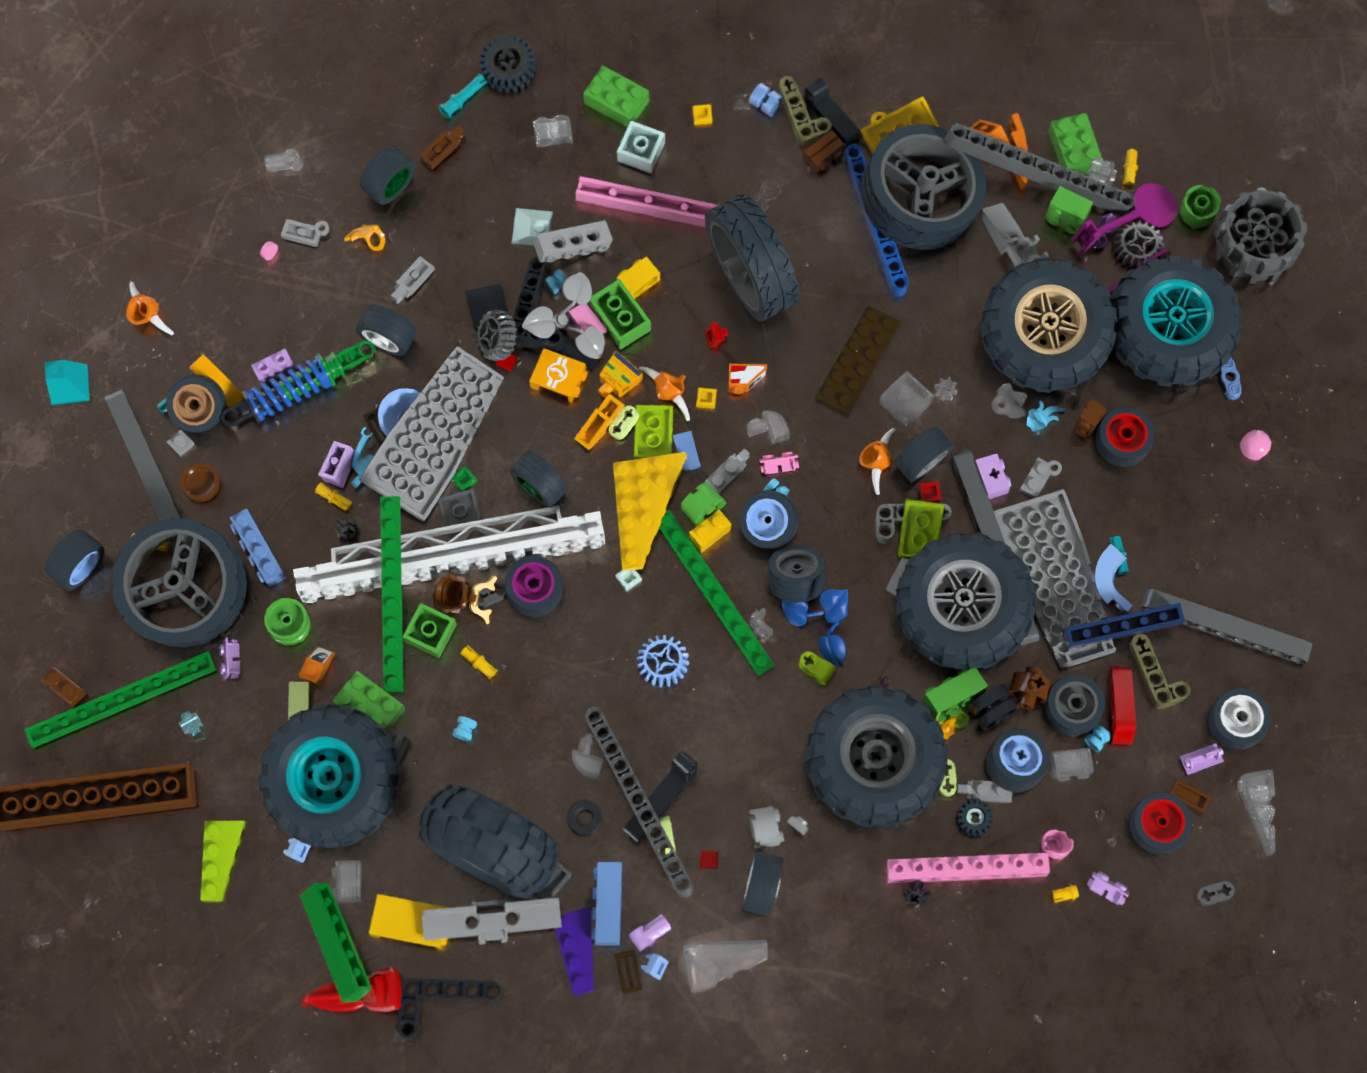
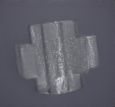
M950 377L946 380L940 378V384H935L934 387L938 390L935 396L942 398V401L944 399L952 401L953 395H957L958 392L957 389H954L957 382L953 383Z

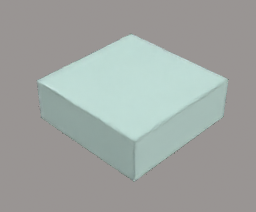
M621 570L615 575L626 592L642 581L636 570L625 572Z

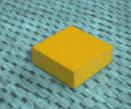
M711 104L693 106L694 125L712 123Z
M698 387L696 407L715 409L717 389Z

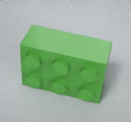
M603 65L583 93L584 104L626 127L629 126L631 121L635 122L649 102V91Z
M1087 113L1051 121L1048 132L1059 164L1081 174L1099 171L1103 159Z
M620 279L591 296L589 301L590 309L606 327L608 334L620 350L651 331V321Z
M976 668L964 669L958 674L959 676L955 678L949 677L942 682V685L938 687L932 686L926 690L922 703L930 709L931 715L936 721H939V724L966 710L973 701L986 692L988 685Z
M358 671L354 673L332 701L334 705L346 706L364 712L371 716L378 724L382 725L387 732L405 711L403 704Z

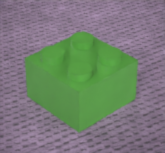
M1059 186L1049 205L1045 220L1054 226L1058 225L1064 228L1070 234H1076L1085 223L1093 202Z
M420 603L403 635V640L407 644L436 658H440L457 623L455 619Z

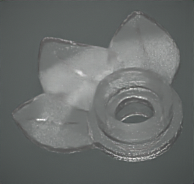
M1010 383L1004 384L998 389L997 397L992 401V409L997 414H1006L1014 419L1021 418L1026 414L1021 406L1024 404L1027 394L1012 392ZM1002 403L1004 407L999 408L997 404Z

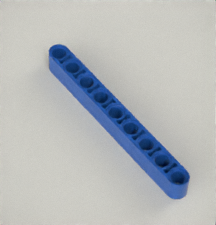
M855 144L847 147L845 162L890 290L895 296H903L907 292L908 277L895 242L887 237H878L882 233L865 213L862 204L863 199H861L860 184L867 163L861 147ZM855 154L857 157L853 158L850 155ZM856 170H861V171H863V173H860V174H859V173H856L855 171H856ZM889 250L892 254H885L884 251ZM890 267H896L898 270L892 271ZM902 283L904 286L897 287L895 284Z

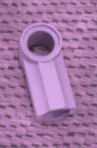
M661 914L647 925H642L629 934V937L639 952H642L672 928Z

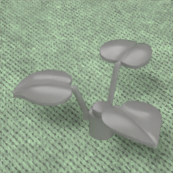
M578 272L568 277L563 284V294L572 303L556 315H553L552 310L548 307H538L529 313L522 324V328L539 338H548L554 333L555 329L561 328L563 330L579 332L581 335L575 339L578 350L589 358L600 359L603 355L605 344L602 332L595 327H588L583 331L567 326L568 318L565 313L575 303L581 306L586 305L592 296V288L588 278L582 272Z

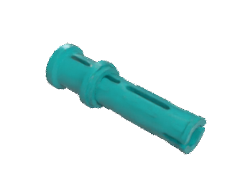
M478 74L456 95H451L450 99L443 105L440 104L438 108L443 116L450 119L452 113L457 109H461L463 103L487 83L486 80L483 81L485 79L484 76Z

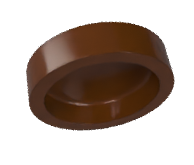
M197 463L189 466L183 472L180 484L184 494L190 500L205 502L212 499L219 491L220 478L215 469L210 465Z

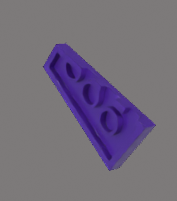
M586 907L560 915L561 927L555 928L574 997L594 991L591 907Z

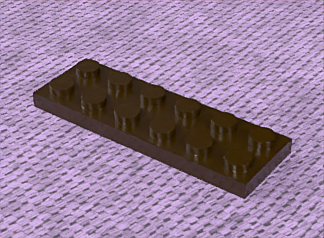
M867 305L816 394L815 399L849 416L900 326L901 321Z

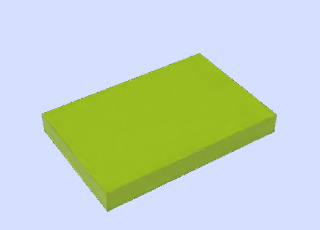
M635 405V409L639 413V419L635 424L634 460L672 454L673 405Z
M906 499L897 554L899 557L911 558L913 555L918 554L925 544L934 539L939 540L944 504Z

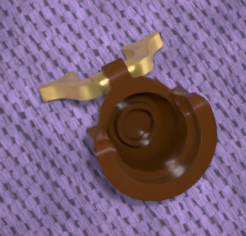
M447 571L441 572L436 579L433 589L435 610L443 614L449 612L459 614L461 609L469 605V609L473 613L478 614L484 623L489 624L491 610H480L478 608L479 592L483 588L494 591V583L497 577L491 576L489 580L477 583L471 588L465 580V576L454 575Z

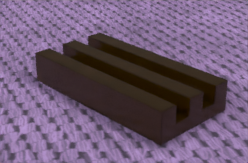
M378 407L363 415V418L379 446H381L384 440L381 441L369 420V417H372L382 436L386 439L387 436L381 430L378 419L375 416L378 413Z
M630 950L616 953L615 959L623 994L643 990L635 951ZM628 955L632 956L638 984L636 987L633 984ZM619 957L624 958L630 988L627 989Z

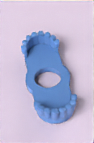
M1230 358L1227 364L1221 368V379L1226 388V397L1229 400H1236L1242 391L1239 381L1240 374L1236 369L1234 360ZM1227 372H1232L1236 379L1228 381L1225 375Z

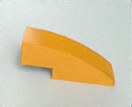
M204 355L190 366L194 375L209 377L220 385L225 394L226 406L228 408L244 401L242 393Z
M608 394L574 439L590 450L609 430L610 424L626 405L613 395Z

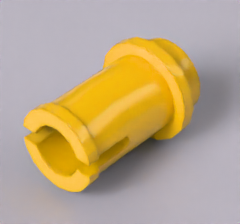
M1069 884V887L1052 890L1055 903L1071 898L1075 900L1076 897H1079L1076 885L1072 886V884Z

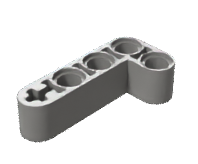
M882 504L878 507L875 523L876 539L879 543L888 544L892 541L895 526H902L903 518L899 513L904 512L905 504ZM944 504L943 515L945 517L942 519L941 526L946 525L951 517L952 511L947 504ZM886 512L890 517L883 518L880 513ZM882 530H887L890 533V535L883 536L880 532Z

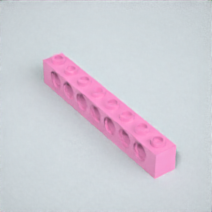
M1048 853L891 859L886 862L887 883H909L910 881L916 882L918 880L933 882L1046 877L1050 873Z

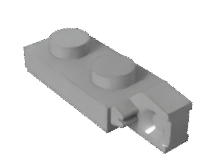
M419 257L397 280L394 287L395 292L391 295L392 300L398 304L404 297L408 298L435 270L434 266L422 257Z
M745 448L738 455L734 453L705 482H708L721 494L744 471V468L747 466L745 461L750 457V453Z
M972 780L967 781V785L957 786V795H967V799L970 800L979 799L980 802L999 803L1012 802V792L1002 789L993 781Z

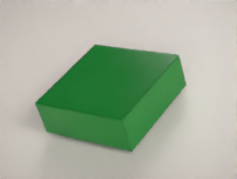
M466 466L461 468L451 478L461 491L469 489L477 482L475 476Z

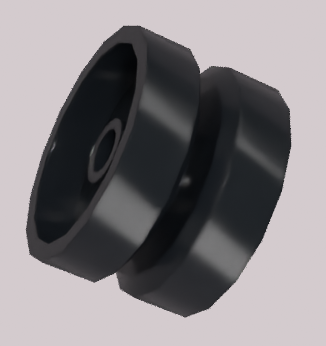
M1005 684L992 688L968 706L973 716L982 715L978 723L983 730L990 729L1003 722L1020 707L1014 698L1006 699L1010 691Z

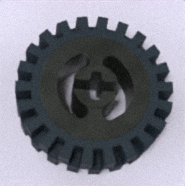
M506 34L502 35L503 39H499V36H496L495 42L491 39L488 41L489 46L484 45V51L481 50V58L479 57L480 69L487 84H490L493 89L497 87L498 91L502 92V89L505 88V92H509V88H513L514 92L517 91L518 86L522 89L524 88V83L528 85L530 78L533 79L534 72L536 73V59L532 46L528 45L525 39L522 41L520 36L515 39L512 34H510V38H507ZM515 57L520 60L518 67H516ZM498 60L500 61L501 70L495 66Z

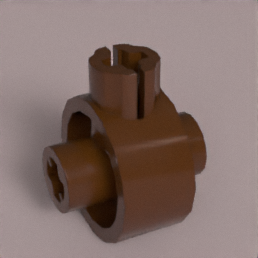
M1028 666L1025 672H1014L1009 694L1018 699L1017 703L1020 707L1034 709L1035 704H1045L1047 702L1051 682L1043 675V670Z

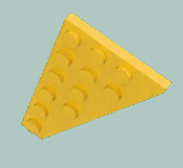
M686 452L613 463L621 560L624 572L643 569L654 536L658 532L669 499L672 497L677 485V479L681 475L685 459L687 460Z

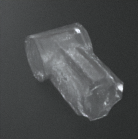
M288 149L285 153L265 155L264 158L267 172L287 169L299 171L303 167V160L296 149Z

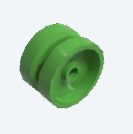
M282 598L273 602L267 608L264 616L268 632L281 645L293 646L303 642L311 629V620L304 606L291 598Z

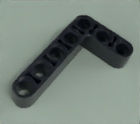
M534 257L529 261L513 314V321L516 322V333L522 332L521 335H516L518 337L515 338V342L519 346L538 350L547 349L557 353L564 347L562 333L559 330L555 329L554 333L548 338L534 339L535 335L522 328L526 318L521 319L520 317L528 316L529 313L537 308L544 285L543 280L547 274L545 262L540 263L539 258ZM554 339L559 340V341H557V342H555V343H552V342H551V341L554 340Z
M683 750L671 762V771L648 797L658 819L698 771V762ZM636 814L632 816L621 831L624 836L636 845L646 835ZM645 815L643 821H649L652 815Z
M406 979L401 985L399 1034L407 1040H412L418 1035L421 999L493 1002L501 997L502 990L495 981ZM413 983L416 985V990L414 993L409 994L406 992V987ZM430 984L436 985L437 988L433 994L426 993V988ZM450 985L457 987V991L453 995H448L446 992L447 987ZM472 985L476 986V994L473 996L467 995V988ZM491 986L497 987L498 990L494 996L487 995V989ZM408 1004L415 1006L412 1014L405 1013V1007ZM409 1024L413 1025L414 1030L412 1034L405 1035L403 1033L404 1027Z

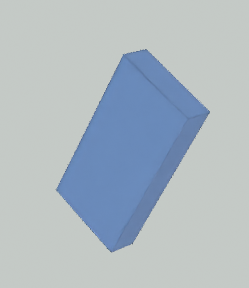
M688 431L673 435L677 453L686 452L687 460L685 459L681 469L682 472L700 468L701 465L692 432Z

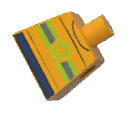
M616 351L599 375L600 382L603 385L597 391L604 398L611 392L617 397H621L643 380V373Z

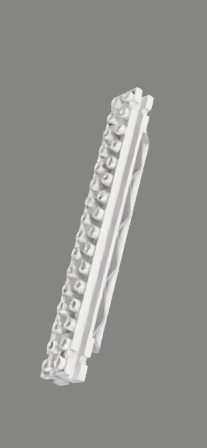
M557 505L401 535V543L406 542L401 546L402 585L411 584L415 580H431V577L439 576L443 571L451 574L457 572L458 574H465L469 570L488 569V566L493 565L502 567L509 562H517V560L527 556L545 558L546 555L553 554V556H559L567 551L580 552L585 546H590L591 549L600 548L605 544L600 511L587 513L579 517L576 515L561 518L560 508ZM557 513L558 521L542 516ZM529 520L542 525L520 530L526 521ZM516 521L503 532L487 527ZM478 530L486 535V537L466 540L472 531ZM460 532L449 542L432 538L435 536ZM381 539L331 548L332 562L319 564L311 568L308 566L293 569L296 579V591L302 602L313 603L319 597L334 599L337 595L344 594V596L354 595L357 591L371 592L374 588L382 587L381 549L377 548L381 547ZM419 541H424L433 546L410 551ZM366 551L377 556L376 558L356 561L360 554ZM349 553L338 562L337 555Z

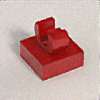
M711 323L705 330L710 348H716L722 340H725L724 336L729 335L727 328L720 329L718 323Z
M939 481L920 483L921 501L941 502Z

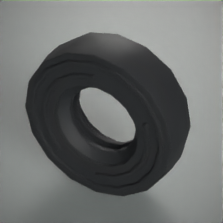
M586 799L578 800L568 809L567 823L576 834L590 835L600 827L602 813L599 806L593 801ZM582 810H588L592 814L591 822L586 825H582L577 821V814Z

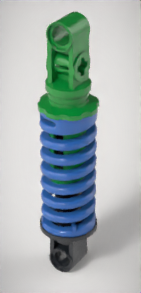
M367 340L340 351L338 354L331 352L330 356L325 358L317 354L314 358V363L311 360L305 362V368L302 365H297V372L289 369L287 377L284 374H279V381H276L274 378L269 379L270 388L266 383H261V393L256 387L248 391H242L244 401L224 410L221 415L222 422L228 427H234L253 417L259 424L265 419L267 413L270 416L275 414L273 406L278 411H283L282 401L288 407H291L293 405L292 399H295L296 402H301L302 394L309 398L311 396L310 390H313L315 393L320 392V385L325 389L335 386L336 377L345 376V371L373 357L375 352L373 343ZM368 345L372 351L370 354L365 355L361 352V347ZM226 414H235V421L232 423L226 422Z

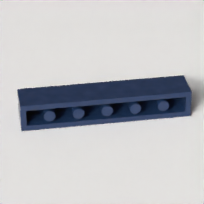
M1176 603L1067 627L1062 632L1066 649L1068 650L1181 625L1185 620L1181 604Z

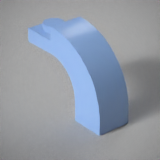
M1110 544L1098 560L1095 571L1096 586L1101 597L1108 605L1115 600L1116 603L1114 605L1119 610L1130 612L1134 606L1118 592L1114 584L1115 572L1127 557Z

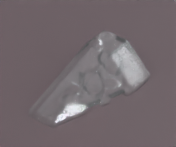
M1273 770L1247 773L1238 780V791L1241 792L1243 802L1266 856H1271L1275 853V827L1271 825L1275 815V808L1271 805L1272 796H1275Z
M766 940L700 942L683 946V963L692 993L711 989L717 986L716 983L724 978L730 979L734 977V973L742 969L747 970L767 959Z

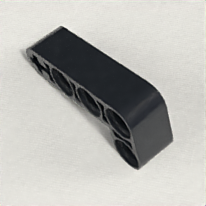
M818 78L805 87L804 101L818 118H827L831 122L830 131H833L844 143L845 148L862 139L863 135L859 128L828 95L829 88L822 78Z

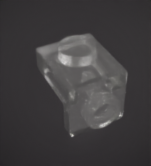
M762 608L760 611L756 610L751 615L750 626L759 638H765L768 641L773 635V630L761 620L766 614V609Z

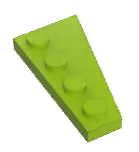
M205 821L201 884L202 902H222L230 877L231 867L235 860L236 850L241 840L242 830L245 827V821Z

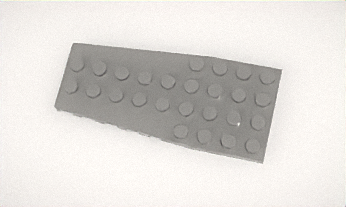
M456 347L390 431L359 481L384 497L400 496L401 508L424 522L455 474L504 377L461 348Z
M1063 489L994 511L1005 544L1011 547L1018 557L1022 558L1028 568L1036 595L1034 615L1060 669L1114 653L1116 647H1114L1112 640L1066 649L1062 630L1067 627L1104 620L1107 616L1101 604V596L1096 587L1095 576L1091 570V562L1086 545L1065 490Z

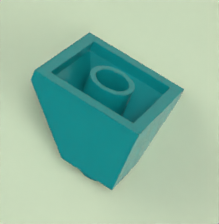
M67 360L45 362L46 383L52 405L90 401L87 364Z

